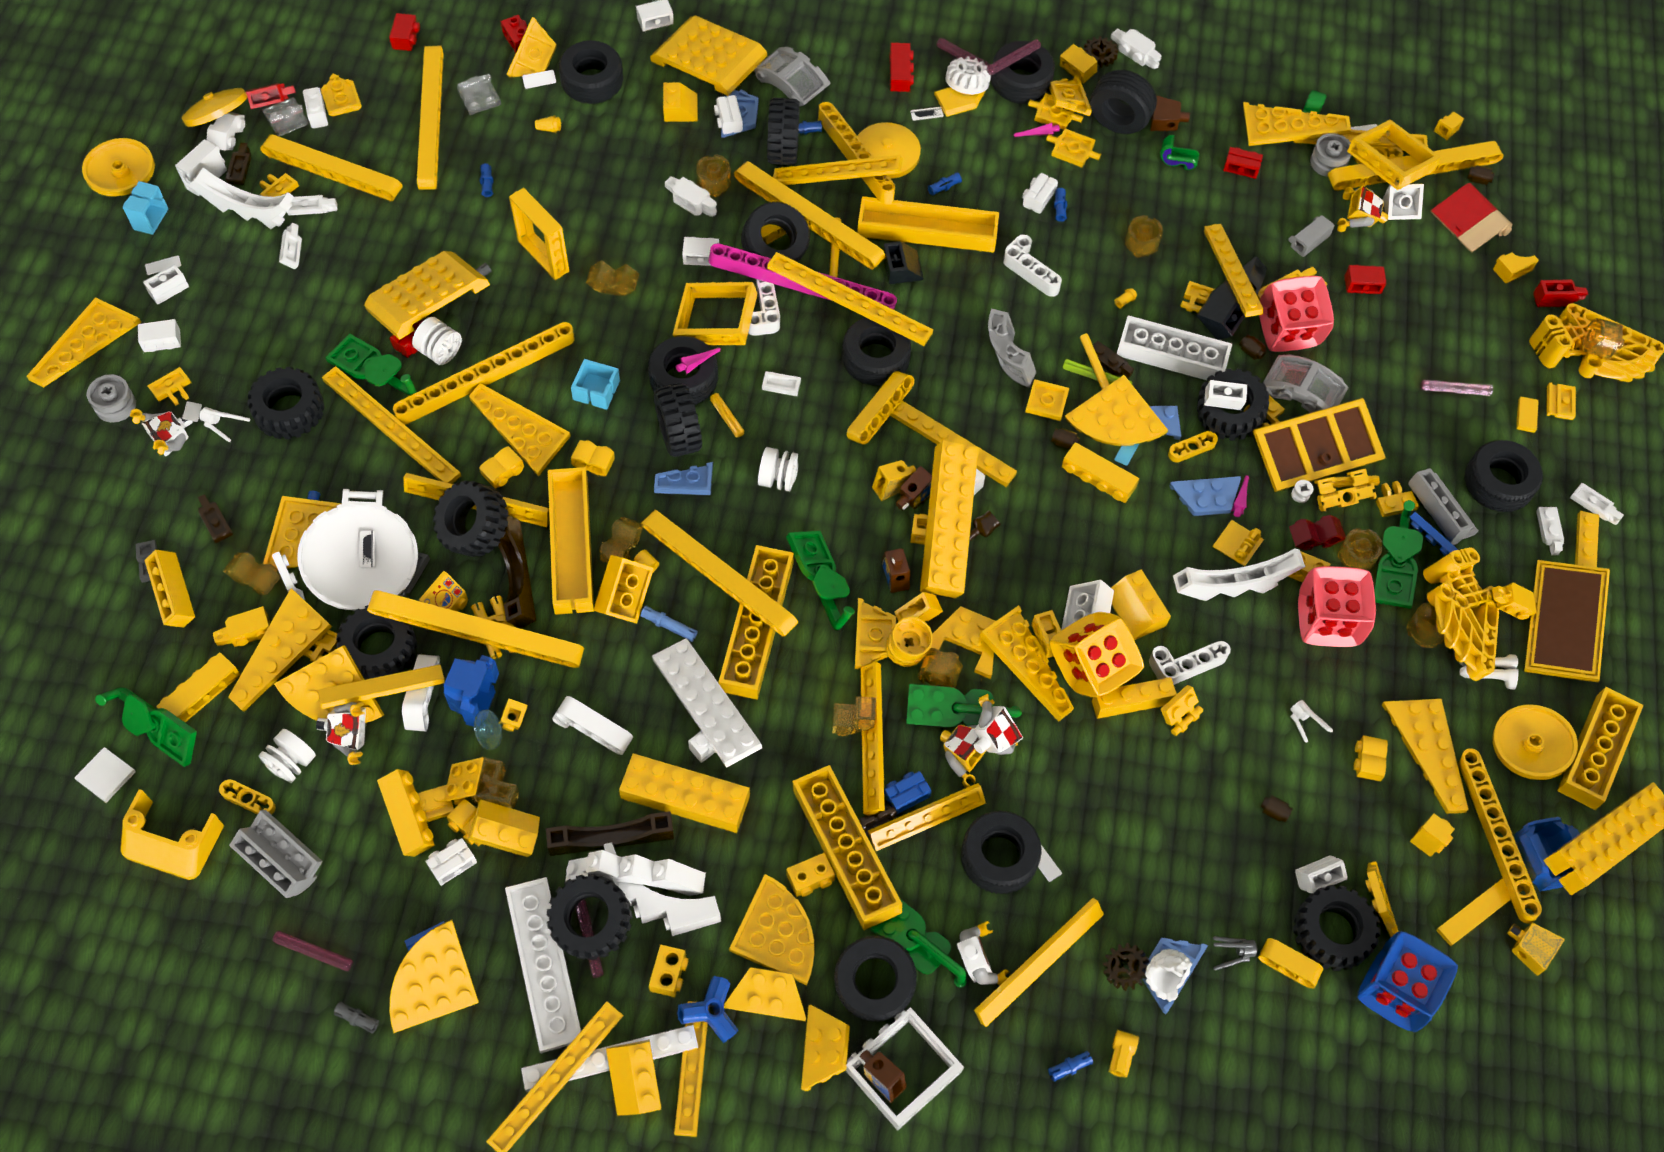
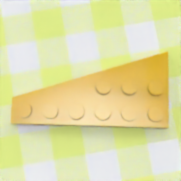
M1243 102L1248 146L1320 138L1328 133L1339 135L1351 134L1349 116L1329 113L1321 115L1314 111L1306 113L1299 109L1277 106L1269 108L1264 107L1263 104L1254 106L1249 105L1248 102Z
M95 297L26 377L29 381L44 388L140 324V318Z
M481 383L469 395L472 403L538 477L571 437L570 432Z
M292 588L229 695V698L243 712L332 627Z
M1018 605L981 631L979 636L1059 722L1070 714L1074 707L1064 688L1059 686L1055 671H1051L1048 665L1049 660L1036 636H1033L1028 627L1030 625L1022 617V610Z
M1442 699L1383 702L1382 707L1385 711L1387 710L1392 718L1391 722L1401 733V739L1416 764H1419L1423 770V776L1426 781L1429 780L1434 789L1433 793L1445 813H1466L1469 809Z

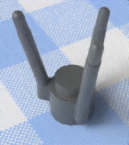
M1213 937V940L1221 941L1220 943L1215 942L1213 944L1214 947L1236 948L1237 955H1241L1240 958L1214 966L1213 970L1223 969L1241 962H1250V957H1256L1257 946L1254 940Z

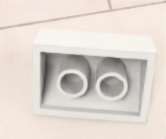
M1102 580L1070 586L1061 630L1087 615L1096 612L1110 613L1114 590Z

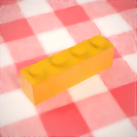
M1076 442L1063 459L1062 468L1068 473H1073L1084 482L1094 485L1098 490L1108 493L1114 499L1123 503L1127 502L1137 487L1138 477Z
M155 550L145 559V564L163 625L184 628L195 618V614L177 555L174 552Z
M219 652L216 656L211 657L201 669L196 670L188 680L179 684L176 690L169 696L164 697L156 707L170 711L186 723L236 680L240 673Z
M1169 677L1118 687L1105 695L1093 697L1092 704L1096 717L1099 719L1162 707L1177 693L1172 678Z
M397 769L378 779L377 781L403 855L415 857L435 846L433 833L426 822L427 816L421 808L420 797L413 786L412 775L408 771Z

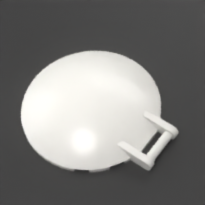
M343 489L342 504L318 515L307 531H304L298 547L297 560L304 583L317 598L333 607L355 611L357 609L363 610L365 606L369 605L372 593L375 590L399 596L409 585L415 574L418 562V548L415 536L404 519L383 506V490L362 492ZM350 499H371V500H376V502H358V501H349V500H350ZM374 530L375 567H359V532Z

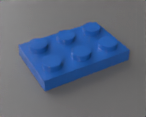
M1414 512L1410 516L1412 527L1420 533H1425L1426 540L1433 546L1437 544L1444 556L1458 550L1419 514Z

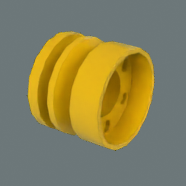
M907 617L901 619L895 625L886 641L888 657L894 663L903 667L917 665L929 651L933 643V633L926 622L919 618Z

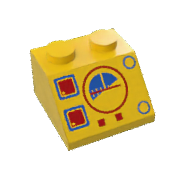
M443 571L419 601L459 612V610L464 609L467 605L468 598L465 590L447 572Z

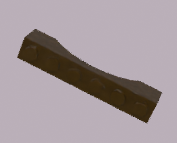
M509 515L507 517L508 526L504 530L506 533L504 537L500 538L501 542L498 544L509 578V593L504 603L506 622L523 628L535 622L536 615L520 520Z
M671 811L653 813L633 821L609 826L575 827L566 825L546 828L547 848L550 856L604 849L603 844L611 842L613 847L674 839Z

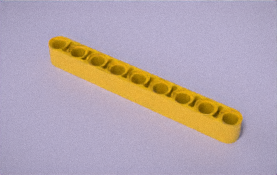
M829 102L820 103L818 121H821L822 127L847 160L874 158L834 105ZM888 175L861 177L881 203H893L895 184Z
M270 134L260 147L261 152L270 158L389 201H393L402 189L401 182L393 177Z
M1472 748L1466 749L1458 762L1460 771L1502 878L1505 881L1517 916L1523 923L1531 924L1541 914V904L1482 757L1477 750ZM1466 758L1471 759L1474 763H1469L1466 761ZM1473 776L1480 778L1481 781H1476ZM1480 795L1487 796L1488 800L1481 798ZM1487 813H1492L1496 818L1489 817ZM1495 832H1500L1503 837L1497 836ZM1502 850L1508 851L1511 856L1504 855ZM1510 869L1515 870L1518 875H1513ZM1517 889L1524 890L1526 895L1520 894ZM1525 908L1531 909L1534 915L1528 914Z

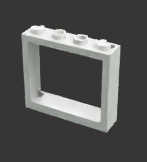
M911 1007L906 1012L903 1010L894 1018L896 1021L890 1026L889 1024L884 1025L878 1033L880 1035L877 1038L867 1040L859 1054L853 1053L847 1059V1069L845 1070L897 1131L953 1081L964 1068ZM909 1022L948 1065L949 1069L896 1116L858 1073L856 1068L862 1064L858 1058L865 1050L873 1054Z

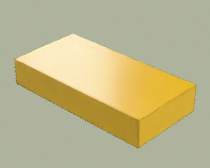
M1520 396L1518 399L1516 429L1535 433L1537 430L1538 400Z

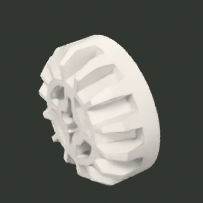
M969 56L965 59L959 57L957 60H953L948 66L946 73L947 84L955 91L964 94H979L986 91L991 78L988 66L983 61L978 62L977 58L971 60Z

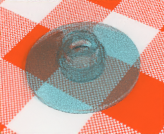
M480 711L474 720L476 738L485 749H495L500 745L502 739L501 725L497 716L492 711Z

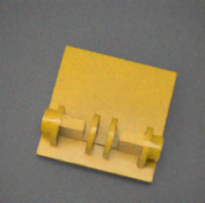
M1231 520L1212 547L1245 567L1264 539L1261 538V531L1258 528L1249 531Z
M483 757L451 765L444 802L454 800V804L458 805L465 797L476 795Z

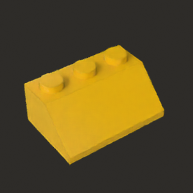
M610 555L593 611L637 624L654 568Z
M1142 569L1125 576L1111 587L1114 590L1112 607L1116 614L1125 622L1134 640L1167 626L1171 615Z
M480 799L468 840L529 857L533 853L538 836L540 817Z
M650 1039L606 1048L617 1116L661 1110Z

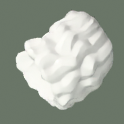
M1162 950L1151 959L1150 964L1147 966L1145 973L1146 983L1150 985L1152 991H1155L1158 998L1167 999L1169 1002L1176 1000L1178 989L1183 986L1185 979L1190 974L1192 963L1184 953L1178 950Z

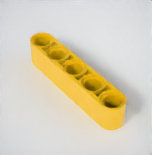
M899 371L892 373L847 430L848 439L860 444H867L914 385L913 376Z

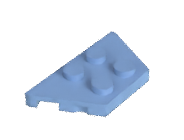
M734 90L729 96L735 95L737 98L743 122L742 132L756 128L759 98L749 95L743 90ZM721 129V137H723V138H724V137H727V136H730V135L737 134V133H734V132H732V133H730V134H723L722 129Z
M1241 477L1174 481L1169 486L1171 490L1177 492L1180 496V501L1188 507L1193 516L1227 514L1231 512Z
M1161 938L1150 955L1149 961L1151 962L1155 955L1166 949H1174L1184 953L1192 963L1190 974L1185 979V984L1208 946L1206 944L1197 945L1190 944L1188 941H1173L1172 939ZM1142 978L1162 1012L1167 1014L1175 1000L1169 1002L1167 999L1158 998L1155 991H1152L1150 985L1146 983L1147 979ZM1183 986L1178 989V994L1180 993Z

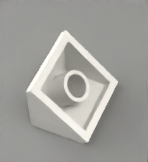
M1409 184L1399 190L1389 185L1382 199L1385 213L1388 214V220L1421 219L1424 184Z

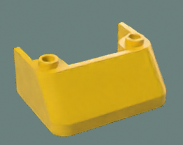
M139 789L123 818L121 854L127 860L187 880L196 878L204 867L224 825L215 814L211 813L202 832L188 830L183 833L179 842L143 831L142 829L146 821L145 817L153 802L143 790Z

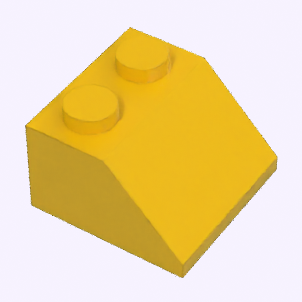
M680 82L663 83L664 122L698 121L697 93Z

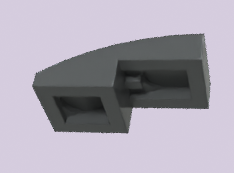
M155 540L136 544V559L139 563V578L142 583L150 581L145 559L153 551L158 550Z

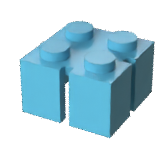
M139 181L132 189V196H129L124 202L123 209L134 230L153 235L168 211V206L162 198L163 196L158 186Z
M584 359L571 386L573 400L585 404L591 402L592 406L607 410L620 382L619 369Z

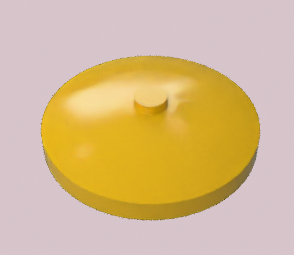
M243 88L227 89L214 94L210 92L183 114L182 120L185 126L188 127L210 122L241 105L247 99V94Z
M885 122L870 125L858 134V138L874 158L894 155L902 156L901 173L888 175L890 179L902 177L910 173L917 166L921 152L920 143L916 135L908 128L899 124Z
M128 138L112 139L99 144L88 153L82 165V173L88 186L95 192L105 196H123L132 193V189L139 181L147 183L151 179L155 169L154 158L150 150L143 143Z
M1521 705L1508 710L1500 717L1493 732V747L1499 760L1515 774L1528 779L1547 780L1560 776L1572 765L1578 751L1577 736L1570 723L1556 711L1539 705Z

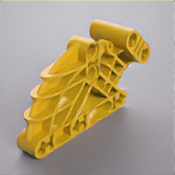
M1574 303L1568 304L1559 318L1555 315H1547L1529 339L1534 350L1538 349L1536 354H1540L1538 358L1541 363L1547 368H1554L1563 356L1569 358L1570 356L1583 355L1579 366V373L1585 378H1592L1594 375L1624 382H1631L1633 378L1641 379L1644 378L1646 372L1654 371V365L1664 353V344Z
M1469 547L1452 551L1424 569L1423 575L1431 584L1442 583L1427 593L1429 603L1435 607L1437 630L1440 634H1444L1445 646L1449 649L1453 648L1455 651V659L1467 665L1466 670L1469 677L1474 681H1478L1495 670L1499 609L1497 608V602L1493 599L1492 588L1494 587L1488 586L1482 590L1474 577L1473 565L1480 561V556L1475 549Z

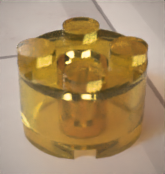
M714 155V157L704 156L698 161L696 169L697 186L706 189L714 197L719 196L730 187L731 169L726 158L720 155Z
M1145 215L1135 217L1131 221L1126 234L1125 244L1134 256H1148L1157 252L1163 234L1162 224L1154 218L1152 220Z
M1596 318L1587 326V337L1583 336L1582 349L1584 352L1611 359L1616 351L1624 345V339H1622L1623 325Z
M1353 529L1347 534L1341 544L1338 557L1346 567L1369 570L1375 565L1382 553V540L1372 530Z
M1430 603L1421 604L1407 624L1409 636L1416 640L1415 643L1426 648H1433L1444 641V634H1440L1437 630L1435 607Z
M930 648L918 673L919 680L923 684L926 681L930 686L956 688L963 669L962 663L958 660L959 656L953 652L945 653L935 648Z

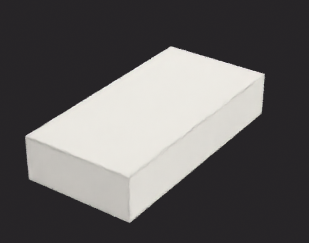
M766 371L762 390L798 396L801 377Z

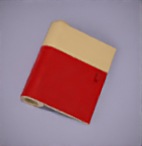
M1471 183L1461 187L1431 210V213L1471 253L1495 235L1506 236L1512 230V223Z

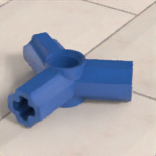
M713 976L704 1001L678 1005L677 1016L680 1023L707 1022L722 1043L734 1036L739 1030L724 1011V1002L731 983L725 978ZM708 1006L713 1008L714 1015L710 1014Z

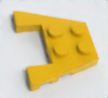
M960 606L933 633V643L927 653L937 656L944 640L981 655L974 673L991 679L994 651L983 641L979 634L993 624L995 620Z

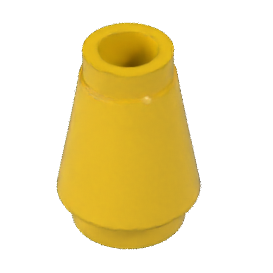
M556 116L535 120L536 130L556 133L561 130V120Z

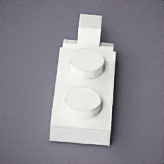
M322 195L294 197L290 202L292 206L287 213L288 215L326 213L327 211H337L338 205L335 198L328 199Z
M292 223L283 232L279 258L280 263L293 269L299 266L302 238L298 236L299 225Z
M1581 483L1570 497L1592 513L1598 514L1601 519L1615 525L1624 516L1616 510L1612 501L1584 483Z
M1538 507L1536 514L1542 541L1549 545L1551 555H1559L1563 551L1564 536L1557 507Z
M280 552L274 553L272 557L287 591L289 592L292 588L305 600L303 591L297 589L294 585L298 583L294 573H289L286 567L290 565L286 555L281 556Z

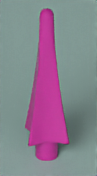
M1049 123L1031 130L1014 133V137L1048 134L1053 136L1054 132L1060 131L1059 125Z
M716 348L700 354L682 357L681 364L676 365V369L678 372L685 370L686 374H688L702 362L720 352L721 349Z
M1248 475L1245 476L1241 490L1231 511H1234L1233 515L1235 517H1240L1241 514H1244V509L1247 508Z

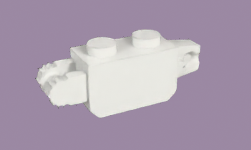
M1116 29L1112 33L1111 39L1118 44V49L1122 54L1141 66L1146 64L1153 69L1158 68L1162 55L1155 50V42L1135 29H1130L1128 32Z
M671 176L665 181V187L673 193L674 203L694 215H700L702 212L710 217L716 215L717 203L710 198V193L706 189L697 186L693 181L684 177L679 180Z

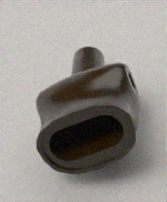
M989 510L984 515L973 520L974 529L970 532L969 541L979 534L988 537L1001 525Z

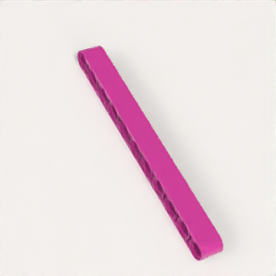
M719 243L713 244L710 248L708 261L714 267L830 300L768 269L767 266L771 258ZM820 273L893 310L895 309L897 298L892 293Z

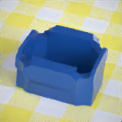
M482 655L476 662L455 658L445 680L444 695L451 710L463 716L466 725L478 726L479 722L486 718L496 691L492 683L496 684L499 671L495 660L491 657Z
M1560 817L1530 822L1514 834L1515 842L1532 883L1537 886L1539 891L1564 887L1558 879L1573 871V868L1570 867L1555 876L1543 861L1579 835L1578 829L1567 824L1564 825Z

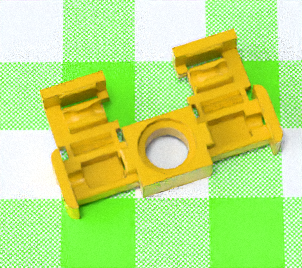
M1366 469L1348 472L1347 476L1350 475L1353 478L1352 486L1354 487L1338 491L1333 487L1334 477L1314 481L1315 484H1318L1319 493L1322 494L1317 496L1319 510L1323 512L1326 511V508L1334 506L1340 508L1357 504L1359 500L1369 497L1370 499H1376V492L1372 490L1375 489L1374 484L1367 483L1369 480ZM1345 492H1348L1351 495V499L1349 502H1345L1343 500V494Z

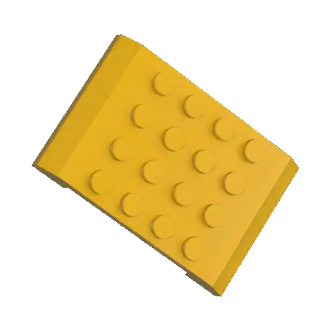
M692 16L650 56L651 62L662 67L668 64L713 84L716 91L729 96L767 57V51L756 41L698 16Z
M443 251L370 294L364 306L374 318L400 340L415 331L412 325L469 290L476 294L490 284L487 278L457 254Z

